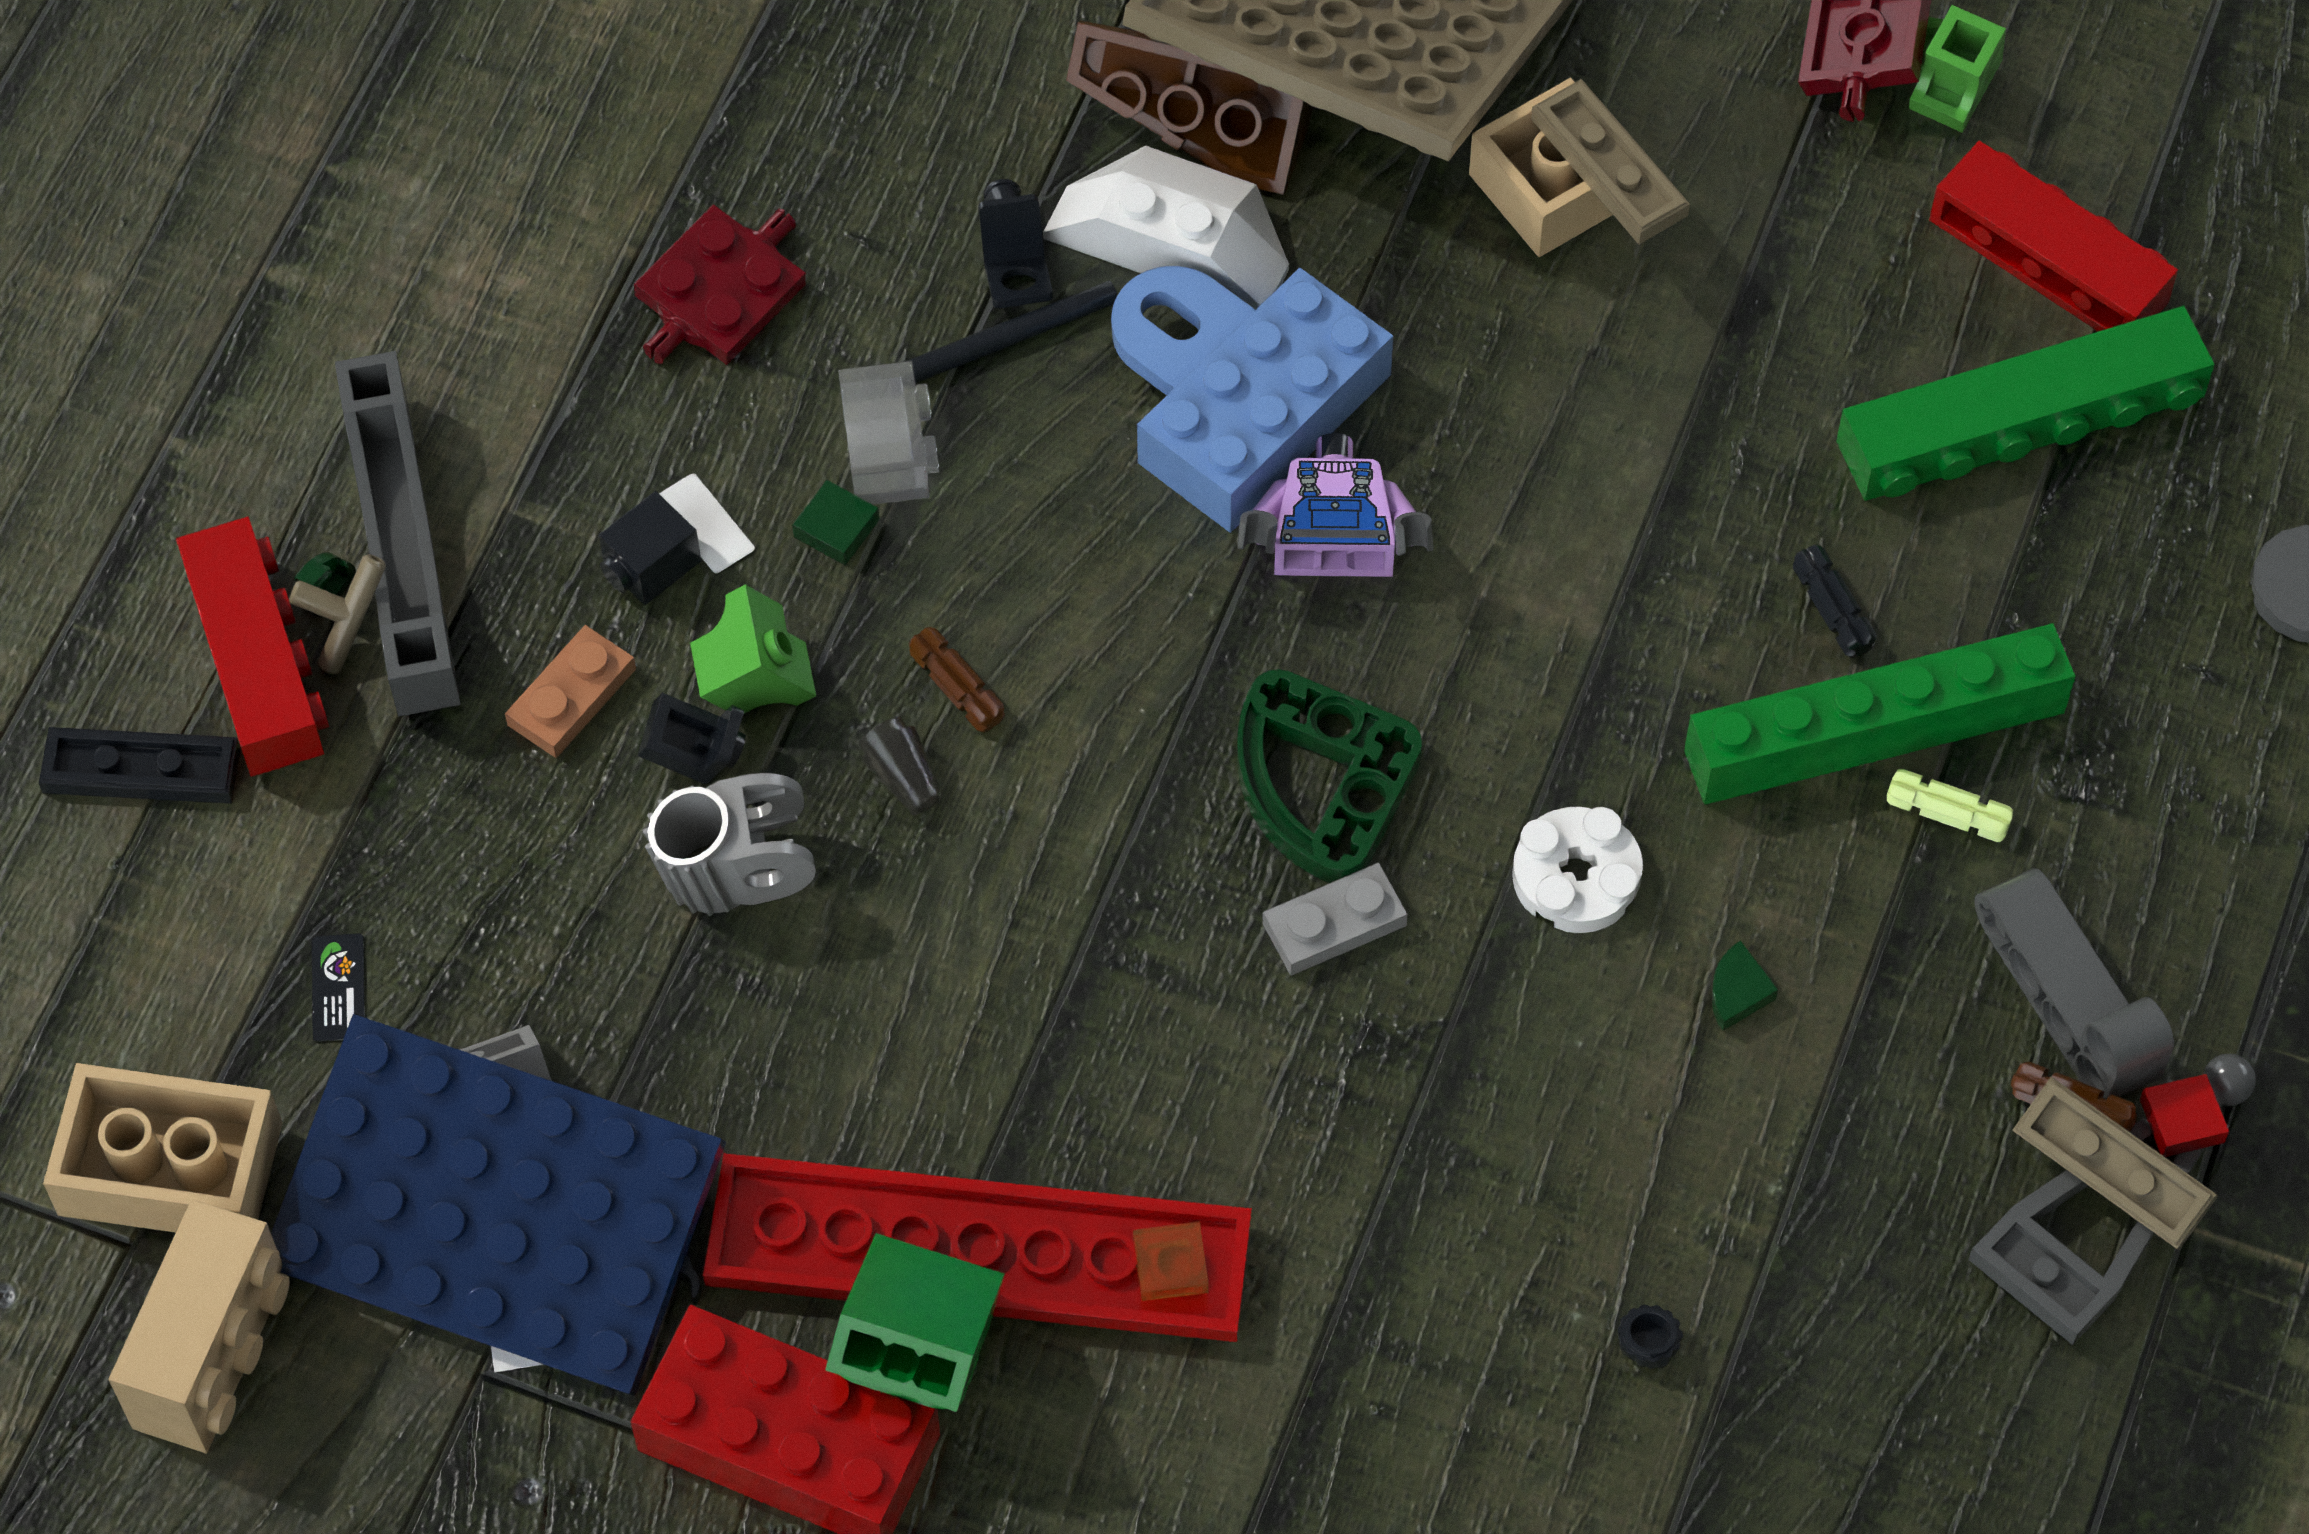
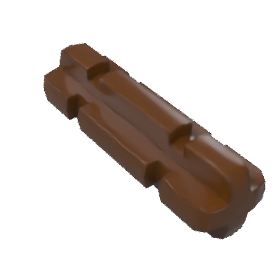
M926 627L919 634L914 635L909 642L910 655L922 669H929L931 671L929 677L959 710L967 711L965 717L975 729L985 733L1000 724L1005 717L1004 704L992 690L983 689L984 681L955 649H948L946 647L949 642L933 627Z
M2032 1062L2021 1063L2011 1080L2010 1086L2013 1088L2014 1097L2032 1104L2050 1079V1076H2048L2049 1069ZM2060 1073L2052 1075L2053 1078L2131 1132L2137 1120L2136 1106L2133 1102L2115 1095H2110L2105 1099L2103 1098L2105 1092L2103 1090Z

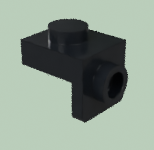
M662 692L653 701L637 756L707 784L725 767L731 769L738 761L746 735L739 731L744 710L731 705L721 716H718Z

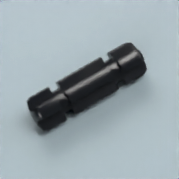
M1817 544L1799 551L1794 556L1793 569L1803 585H1810L1811 588L1807 592L1830 631L1839 633V636L1835 639L1844 654L1850 658H1855L1872 650L1875 647L1877 634L1866 617H1859L1858 614L1862 609L1837 570L1830 569L1834 563L1826 550Z

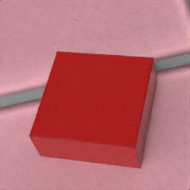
M2207 1074L2143 1089L2140 1103L2159 1152L2164 1157L2225 1143L2229 1129Z

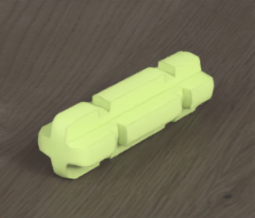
M1898 769L1894 774L1887 792V802L1890 805L1907 811H1911L1912 806L1921 809L1919 815L1967 832L1970 826L1979 829L1978 836L1995 842L2003 841L2007 835L2013 818V809L2010 806L1991 799L1987 805L1979 802V795L1931 779L1930 784L1921 782L1922 775L1905 769Z

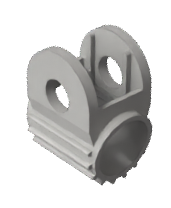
M756 773L720 780L706 788L694 787L692 785L678 791L675 789L664 800H658L659 805L654 813L647 814L650 820L649 828L643 829V833L649 843L645 845V848L679 906L686 904L692 914L700 911L707 913L708 916H712L713 913L729 912V910L740 904L756 905L781 899L799 892L810 884L815 877L814 857L808 849L794 844L793 839L770 842L765 840L764 832L778 829L788 823L797 822L798 816L804 809L802 787L790 777L772 773ZM761 801L767 802L759 807L746 808L748 804ZM711 845L700 855L686 859L693 851Z

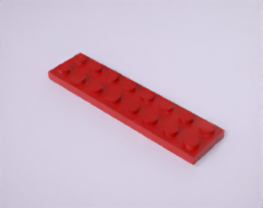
M723 1153L703 1279L705 1286L846 1301L873 1238L878 1233L1004 1273L993 1313L994 1317L1237 1342L1252 1208Z

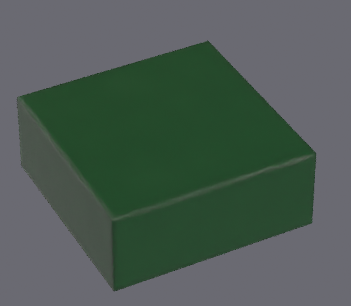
M826 480L792 524L793 536L837 562L846 565L880 521L879 509L831 481Z

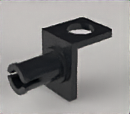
M999 179L987 185L983 193L986 199L978 205L984 268L992 303L995 308L1046 302L1053 299L1052 286L1044 257L1038 197L1035 194L1021 196L1020 186L1015 181L1009 179ZM1015 275H1027L1036 280L1033 286L1024 290H1011L1002 284L1007 278Z

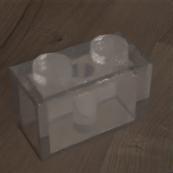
M912 361L838 370L854 495L873 505L929 498L928 474L939 472L935 436L923 437L920 421L931 420L927 383L915 385Z

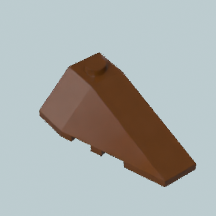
M1085 21L1077 23L1066 81L1123 117L1134 119L1161 136V140L1176 150L1181 149L1211 169L1254 183L1261 190L1282 195L1286 193L1309 127L1313 106L1272 87L1260 85L1253 79L1222 66L1205 62L1198 56L1172 45L1153 40L1138 31Z

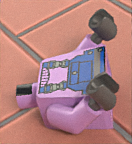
M1339 433L1325 434L1317 439L1316 458H1297L1291 461L1288 477L1273 482L1254 509L1240 516L1237 549L1244 550L1245 545L1255 543L1265 546V553L1273 554L1275 550L1274 575L1393 577L1395 543L1398 556L1405 555L1406 547L1414 545L1425 547L1427 552L1434 549L1431 517L1425 513L1416 512L1396 483L1383 480L1378 461L1374 459H1353L1352 439L1347 435Z

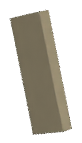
M1582 79L1532 107L1531 120L1639 245L1688 217L1690 203Z
M2050 1077L2012 1130L2178 1250H2180L2219 1196L2053 1077Z

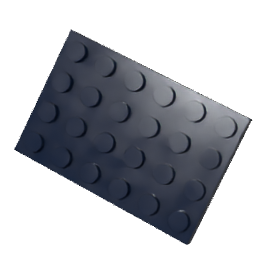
M353 1014L271 1232L283 1264L280 1272L635 1396L726 1141Z

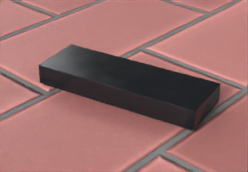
M49 727L39 785L42 793L232 804L241 746L238 737Z

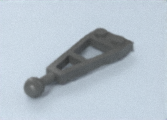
M2222 1054L2216 1056L2206 1065L2203 1074L2208 1076L2220 1108L2223 1105H2239L2246 1101L2254 1091L2256 1084L2255 1072L2251 1064L2239 1055ZM2146 1117L2135 1123L2134 1127H2132L2130 1133L2147 1145L2155 1140ZM2205 1148L2177 1154L2173 1163L2190 1174ZM2065 1170L2016 1203L1972 1248L1968 1260L2073 1345L2115 1301L2153 1237L2154 1232L2137 1221L2104 1277L2036 1223L2040 1218L2089 1186L2071 1172Z

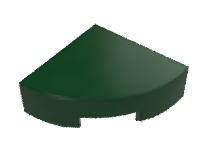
M325 552L308 561L294 579L295 582L301 580L340 596L353 579L356 569L352 563L333 553Z
M1741 940L1723 955L1714 974L1712 1010L1722 1031L1776 1000L1778 993L1777 987Z

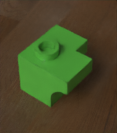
M1951 5L1943 19L1929 17L1920 78L1910 97L1909 109L1963 133L2003 61L2006 28L1954 5Z
M746 584L725 595V610L716 627L706 635L690 642L700 697L725 711L731 705L743 709L744 713L759 706L772 703H787L798 706L816 697L806 642L787 632L783 606Z

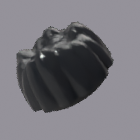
M1644 1304L1639 1308H1632L1628 1311L1627 1315L1620 1319V1326L1618 1327L1619 1347L1625 1356L1636 1361L1640 1367H1647L1649 1369L1656 1367L1664 1368L1669 1364L1671 1358L1676 1355L1681 1346L1680 1342L1683 1338V1332L1679 1329L1680 1322L1673 1317L1672 1312L1663 1310L1658 1305L1650 1307Z

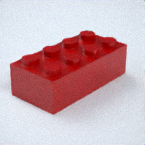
M691 1304L630 1421L639 1452L837 1534L894 1533L939 1439L940 1426L938 1409L927 1407L852 1383L838 1374L826 1371L828 1361L826 1359Z

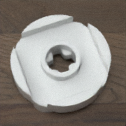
M1586 807L1561 808L1548 812L1538 819L1528 822L1523 827L1520 841L1514 854L1513 884L1520 902L1535 917L1536 912H1538L1545 919L1554 921V928L1565 932H1593L1606 928L1618 921L1625 914L1626 907L1636 897L1642 878V855L1634 836L1622 825L1619 815L1613 810L1605 807L1593 809ZM1574 858L1587 861L1593 866L1588 869L1587 879L1584 881H1576L1575 875L1572 872L1562 873L1559 867L1567 865L1568 860Z

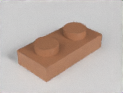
M584 625L505 713L507 726L557 758L636 670L634 657Z

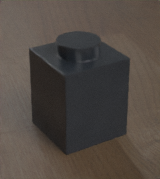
M654 491L599 534L603 556L600 568L604 576L616 590L621 593L629 590L644 605L648 604L701 562L697 530L657 491Z

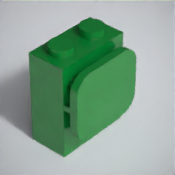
M876 1233L840 1314L825 1370L838 1374L844 1379L864 1387L927 1407L957 1412L973 1377L1005 1274Z

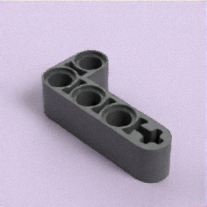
M2032 868L1975 896L1976 913L1985 933L2080 1082L2105 1091L2103 1096L2105 1099L2110 1095L2121 1098L2159 1080L2163 1076L2174 1048L2173 1033L2166 1016L2157 1003L2149 997H2143L2131 1004L2127 1002L2043 872L2037 868Z

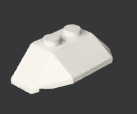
M1144 146L1068 185L1043 231V239L1138 273L1164 266H1182L1201 271L1223 285L1255 310L1282 285L1289 271L1288 260L1256 184L1148 146Z

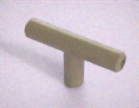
M371 554L362 557L345 598L301 580L294 584L289 597L290 604L335 621L317 661L318 667L328 674L336 675L342 670L386 568V564L381 558Z

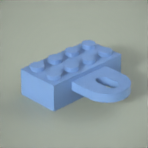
M1182 266L1158 267L1137 275L1121 289L1113 304L1111 314L1112 339L1118 355L1128 367L1167 395L1137 424L1138 464L1229 533L1240 524V516L1243 513L1254 509L1273 482L1288 477L1291 461L1297 458H1307L1316 449V441L1320 436L1333 433L1391 376L1393 335L1302 268H1298L1256 310L1207 274ZM1151 306H1167L1198 329V333L1186 340L1174 339L1143 316V312Z

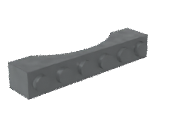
M396 351L336 361L335 368L342 410L357 481L369 554L381 558L386 564L375 594L388 681L398 717L461 705L407 396Z

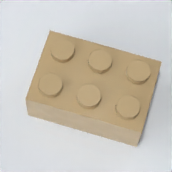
M76 1063L43 1185L57 1215L63 1217L176 1233L191 1199H195L258 1220L283 1122L271 1090Z
M191 1199L108 1379L133 1430L207 1454L215 1434L222 1435L228 1429L236 1408V1397L233 1394L242 1374L249 1375L255 1369L263 1347V1337L260 1336L269 1314L277 1315L289 1290V1277L280 1272L283 1264L266 1222Z

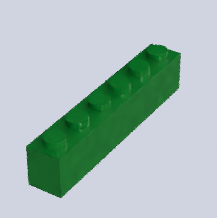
M2181 306L1844 408L1836 442L1864 501L1884 495L1890 498L1898 497L1910 492L1919 484L1939 478L1945 480L1957 479L1968 474L1975 467L1998 460L2004 463L2013 462L2024 457L2031 450L2053 443L2068 445L2082 439L2087 433L2112 425L2116 428L2127 427L2138 422L2145 415L2168 408L2175 411L2186 409L2205 397L2215 364L2185 306Z
M2054 623L1691 714L1684 752L1702 801L1706 805L2064 714L2076 676Z

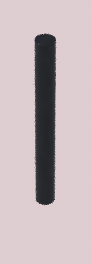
M1110 280L889 367L887 368V374L891 385L895 391L901 390L1112 306L1117 297L1116 289Z

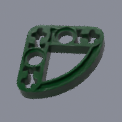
M1281 669L1269 670L1259 675L1252 683L1243 703L1237 738V765L1240 785L1254 820L1268 840L1286 858L1304 871L1325 882L1332 883L1367 868L1419 768L1422 753L1420 732L1415 725L1406 719L1290 671ZM1279 693L1288 696V704L1282 703L1278 706L1277 710L1267 708V699L1274 700ZM1310 703L1312 705L1307 715V723L1302 724L1300 723V713L1305 714L1306 704ZM1328 714H1340L1351 721L1353 729L1343 737L1333 738L1323 734L1317 724ZM1265 732L1349 767L1315 833L1307 829L1290 813L1272 785L1263 752ZM1394 741L1404 744L1403 752H1396L1388 766V774L1386 775L1379 770L1382 765L1383 747L1389 748ZM1369 788L1379 792L1384 798L1385 803L1375 812L1364 813L1354 809L1348 799L1353 792ZM1346 826L1354 831L1351 837L1350 855L1344 854L1339 862L1331 860L1329 858V850H1336L1340 846L1345 836Z

